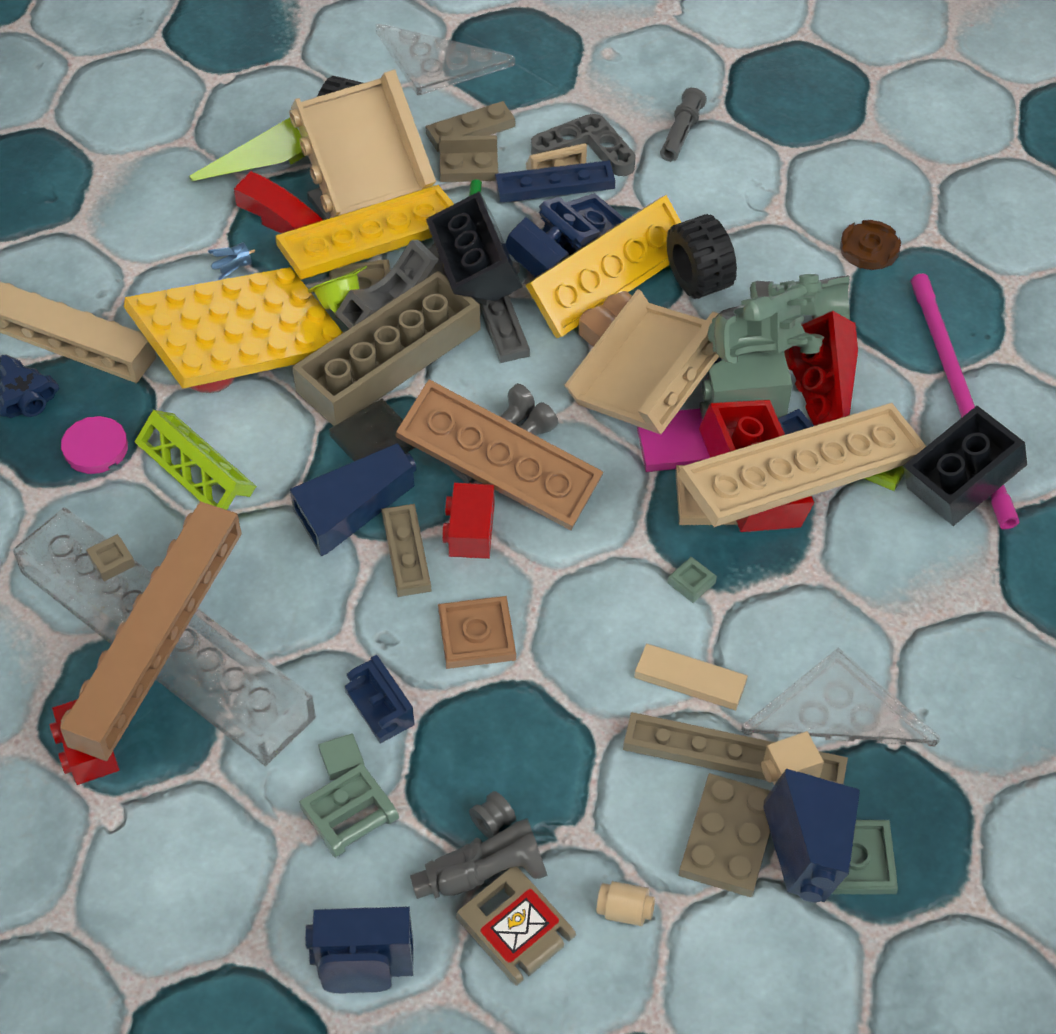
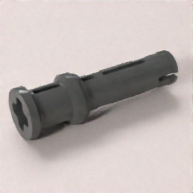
M690 87L685 89L682 94V103L674 111V124L660 150L661 157L666 161L672 162L677 160L690 127L698 122L699 111L707 102L705 93L698 88Z

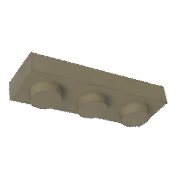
M504 101L427 125L426 135L436 151L440 152L439 138L442 136L492 135L515 127V117Z

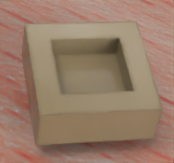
M118 534L86 549L88 558L103 582L136 566L132 555Z

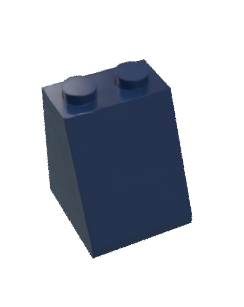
M787 768L765 798L763 808L787 892L799 895L802 900L807 902H825L849 874L860 789Z

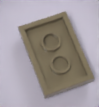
M709 773L678 876L752 898L770 836L763 804L771 790Z

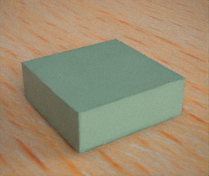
M690 557L668 576V584L694 603L716 583L717 576L693 557Z
M353 733L318 744L330 781L339 778L362 763L364 765Z

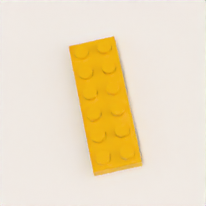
M435 185L276 235V245L302 280L407 246L411 240L424 241L432 238L426 219L452 206L454 203L439 185Z
M667 195L653 201L525 284L555 338H560L579 326L580 317L586 310L603 305L604 301L612 294H617L621 291L630 292L670 265L666 244L667 233L671 226L681 223V220Z

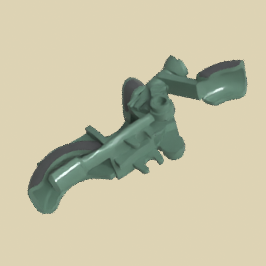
M818 274L799 275V281L796 282L793 280L780 282V284H774L773 281L752 282L750 286V299L741 301V306L721 311L712 319V323L708 328V339L713 343V352H716L723 361L734 364L738 362V355L748 352L781 353L792 346L800 347V352L804 354L820 352L824 336L805 333L801 322H804V315H812V319H815L831 311H835L850 320L848 303L850 276L819 280Z

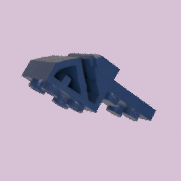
M595 193L569 202H565L558 196L543 201L539 206L540 211L538 213L541 216V220L545 222L543 230L529 218L525 217L508 234L505 245L508 253L514 260L525 267L536 278L626 219Z

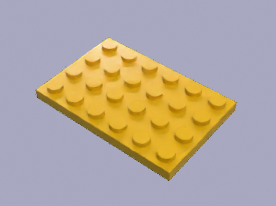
M291 267L125 297L123 306L182 389L295 365L343 334V331L314 295L308 292L309 289Z

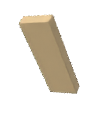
M646 643L635 670L634 678L736 711L748 675Z

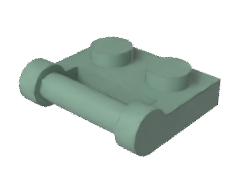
M363 763L299 801L301 810L321 836L334 858L343 854L345 847L385 822L391 824L399 819L396 808ZM374 803L377 806L378 810L341 833L336 834L332 829Z

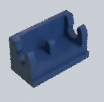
M378 655L371 657V660L347 673L346 676L351 682L344 686L345 692L380 744L415 725L413 706Z

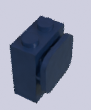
M410 906L313 909V924L306 925L305 943L306 949H309L310 965H316L322 988L325 991L331 993L382 992L391 988L392 977L413 976L414 939Z

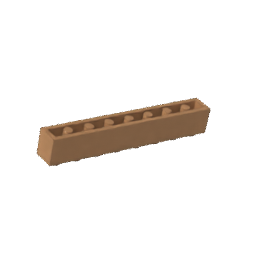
M200 501L194 512L187 515L178 538L170 542L165 559L160 566L154 568L149 585L143 594L140 593L136 597L133 610L128 619L118 626L115 640L110 648L101 654L94 674L90 680L87 679L83 683L78 700L73 708L67 710L63 715L60 729L67 747L105 761L109 759L242 535L237 513Z

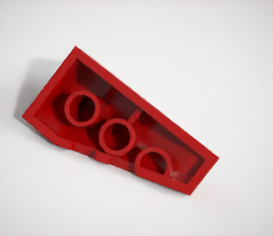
M831 311L801 324L805 333L824 336L820 352L804 354L800 352V347L792 346L784 351L788 369L792 370L795 376L796 388L803 394L806 401L805 408L814 426L849 416L851 410L858 357L856 324L835 311Z

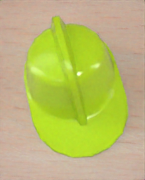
M367 266L310 288L308 292H314L325 309H331L336 313L349 291L360 289L358 273L367 268Z

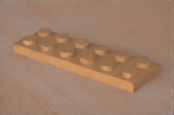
M430 379L426 382L396 431V437L483 484L494 485V490L569 530L573 529L603 475V471Z

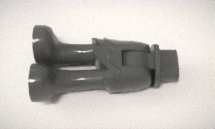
M517 383L510 388L507 395L509 407L500 417L515 425L527 418L520 428L535 436L550 432L558 426V418L553 409L544 402H539L535 406L531 392L524 385ZM450 466L452 472L464 482L468 483L473 479Z
M528 818L515 822L509 828L484 842L479 838H475L470 844L445 854L435 861L431 860L425 864L426 870L412 874L410 877L416 898L419 899L430 894H434L435 898L440 897L439 891L444 896L458 895L475 889L476 886L484 884V880L503 870L518 866L523 867L533 879H540L548 875Z

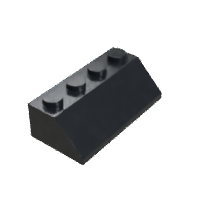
M480 192L426 219L454 294L497 301L523 287L496 221Z

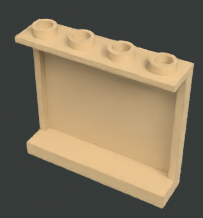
M396 70L385 72L379 79L302 102L300 98L294 100L289 111L290 119L294 128L298 127L300 131L302 152L310 158L312 179L321 188L323 194L320 196L324 211L326 213L329 212L331 218L426 189L435 184V176Z
M637 289L564 386L578 405L661 435L719 357L716 352H713V343L708 339V328L712 323V319L719 313L712 312L707 320L651 304L647 301L642 291Z

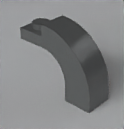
M411 240L394 267L383 279L371 287L350 290L335 315L349 329L425 280L439 259L419 240Z

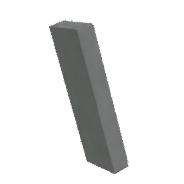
M509 295L497 301H492L488 306L479 303L480 312L499 362L504 363L530 357V348Z

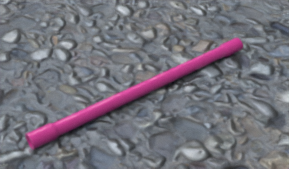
M923 273L917 274L911 279V285L917 302L921 305L960 415L963 417L975 405L937 306L936 296L929 277ZM1003 485L991 495V504L1000 528L1011 529L1019 524V518L1012 499L1007 493L1005 485Z

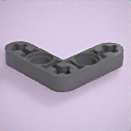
M598 114L584 115L538 133L531 139V155L586 143L601 161L610 160L614 175L628 176L635 170V153L607 120ZM564 135H572V136H574V137H576V138L571 139V140H566V139H563L562 136H564ZM605 142L613 143L614 146L604 147L601 144Z

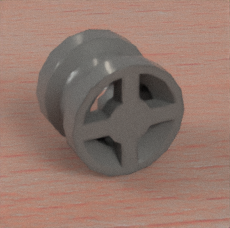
M496 791L486 796L485 803L482 805L476 804L469 810L474 824L487 838L498 834L499 829L503 825L509 826L516 821L512 807Z

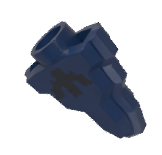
M7 354L1 355L0 415L13 418L21 414L26 417H34L42 413L46 403L53 399L56 392L60 389L59 385L50 375L44 376L37 369L25 368L20 360Z

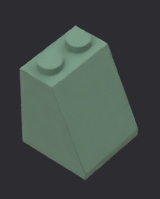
M784 351L781 353L748 352L738 355V362L735 364L723 360L713 364L708 371L707 380L702 381V394L705 400L700 402L702 420L710 403L770 400L778 418L788 414L793 384Z

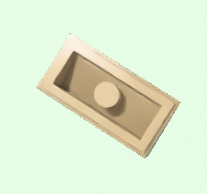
M584 143L530 155L526 162V169L532 170L586 163L587 145Z

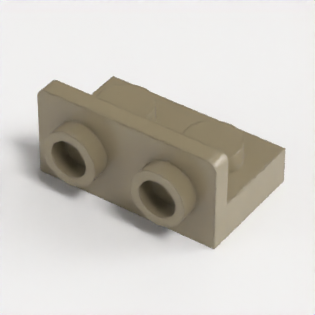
M496 135L442 136L439 138L440 182H471L474 179L495 181V174H498Z

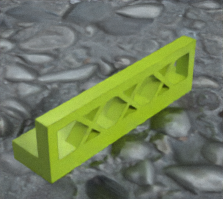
M153 410L134 441L201 502L227 510L236 495L250 497L257 487L174 413ZM156 428L160 432L161 445L154 447L148 440ZM177 447L180 449L181 464L174 465L171 463L170 449ZM199 466L201 468V483L195 484L192 481L191 467ZM219 484L226 491L217 504L213 500L212 486Z

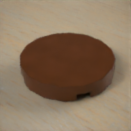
M862 220V224L855 225V223H852L843 231L840 249L843 257L849 263L859 268L868 270L884 269L897 260L901 240L900 237L898 238L895 235L896 231L891 226L881 221Z

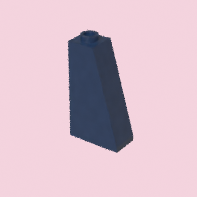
M397 443L290 488L293 510L321 556L328 554L382 512V509L387 508L413 488V472L417 471L415 461L411 454H405Z

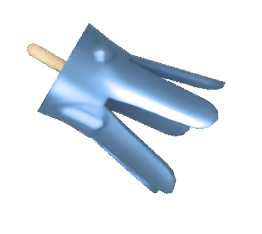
M244 242L229 248L208 250V253L216 257L226 256L211 264L212 269L220 268V273H223L219 276V280L239 267L251 265L250 254L255 252L254 249L248 251Z

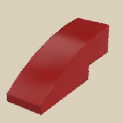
M250 171L234 188L236 206L261 216L263 226L281 234L324 221L290 192L253 171Z

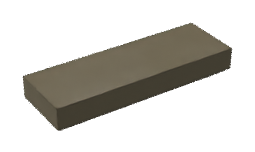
M415 504L382 509L397 596L402 597L432 592Z

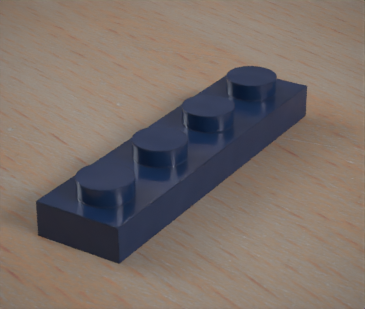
M610 160L495 174V184L500 203L615 189L616 181Z

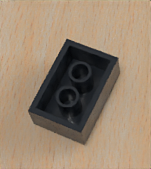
M976 405L903 465L906 486L912 493L954 526L1027 466L1026 445L1021 438Z

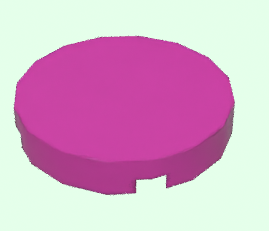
M102 416L87 417L75 422L66 430L61 439V450L66 462L74 470L86 474L103 473L110 470L109 466L114 463L118 465L124 459L128 451V439L121 424L115 420Z

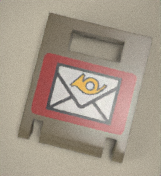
M518 867L509 868L456 912V919L516 986L524 980L523 975L515 967L518 963L524 972L530 976L564 947V941L556 931L567 941L572 940L576 936L572 926ZM502 889H505V893L510 898L486 916L479 908Z

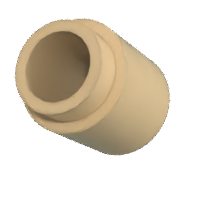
M612 881L611 885L601 884L597 900V914L605 915L606 920L643 926L645 919H652L655 897L649 896L648 887Z

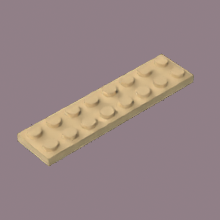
M889 403L682 466L678 476L712 525L717 527L901 467L923 450L926 445L894 404Z

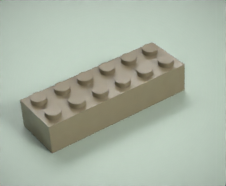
M437 271L292 366L295 390L337 428L480 330V304L471 297L454 294L448 278Z

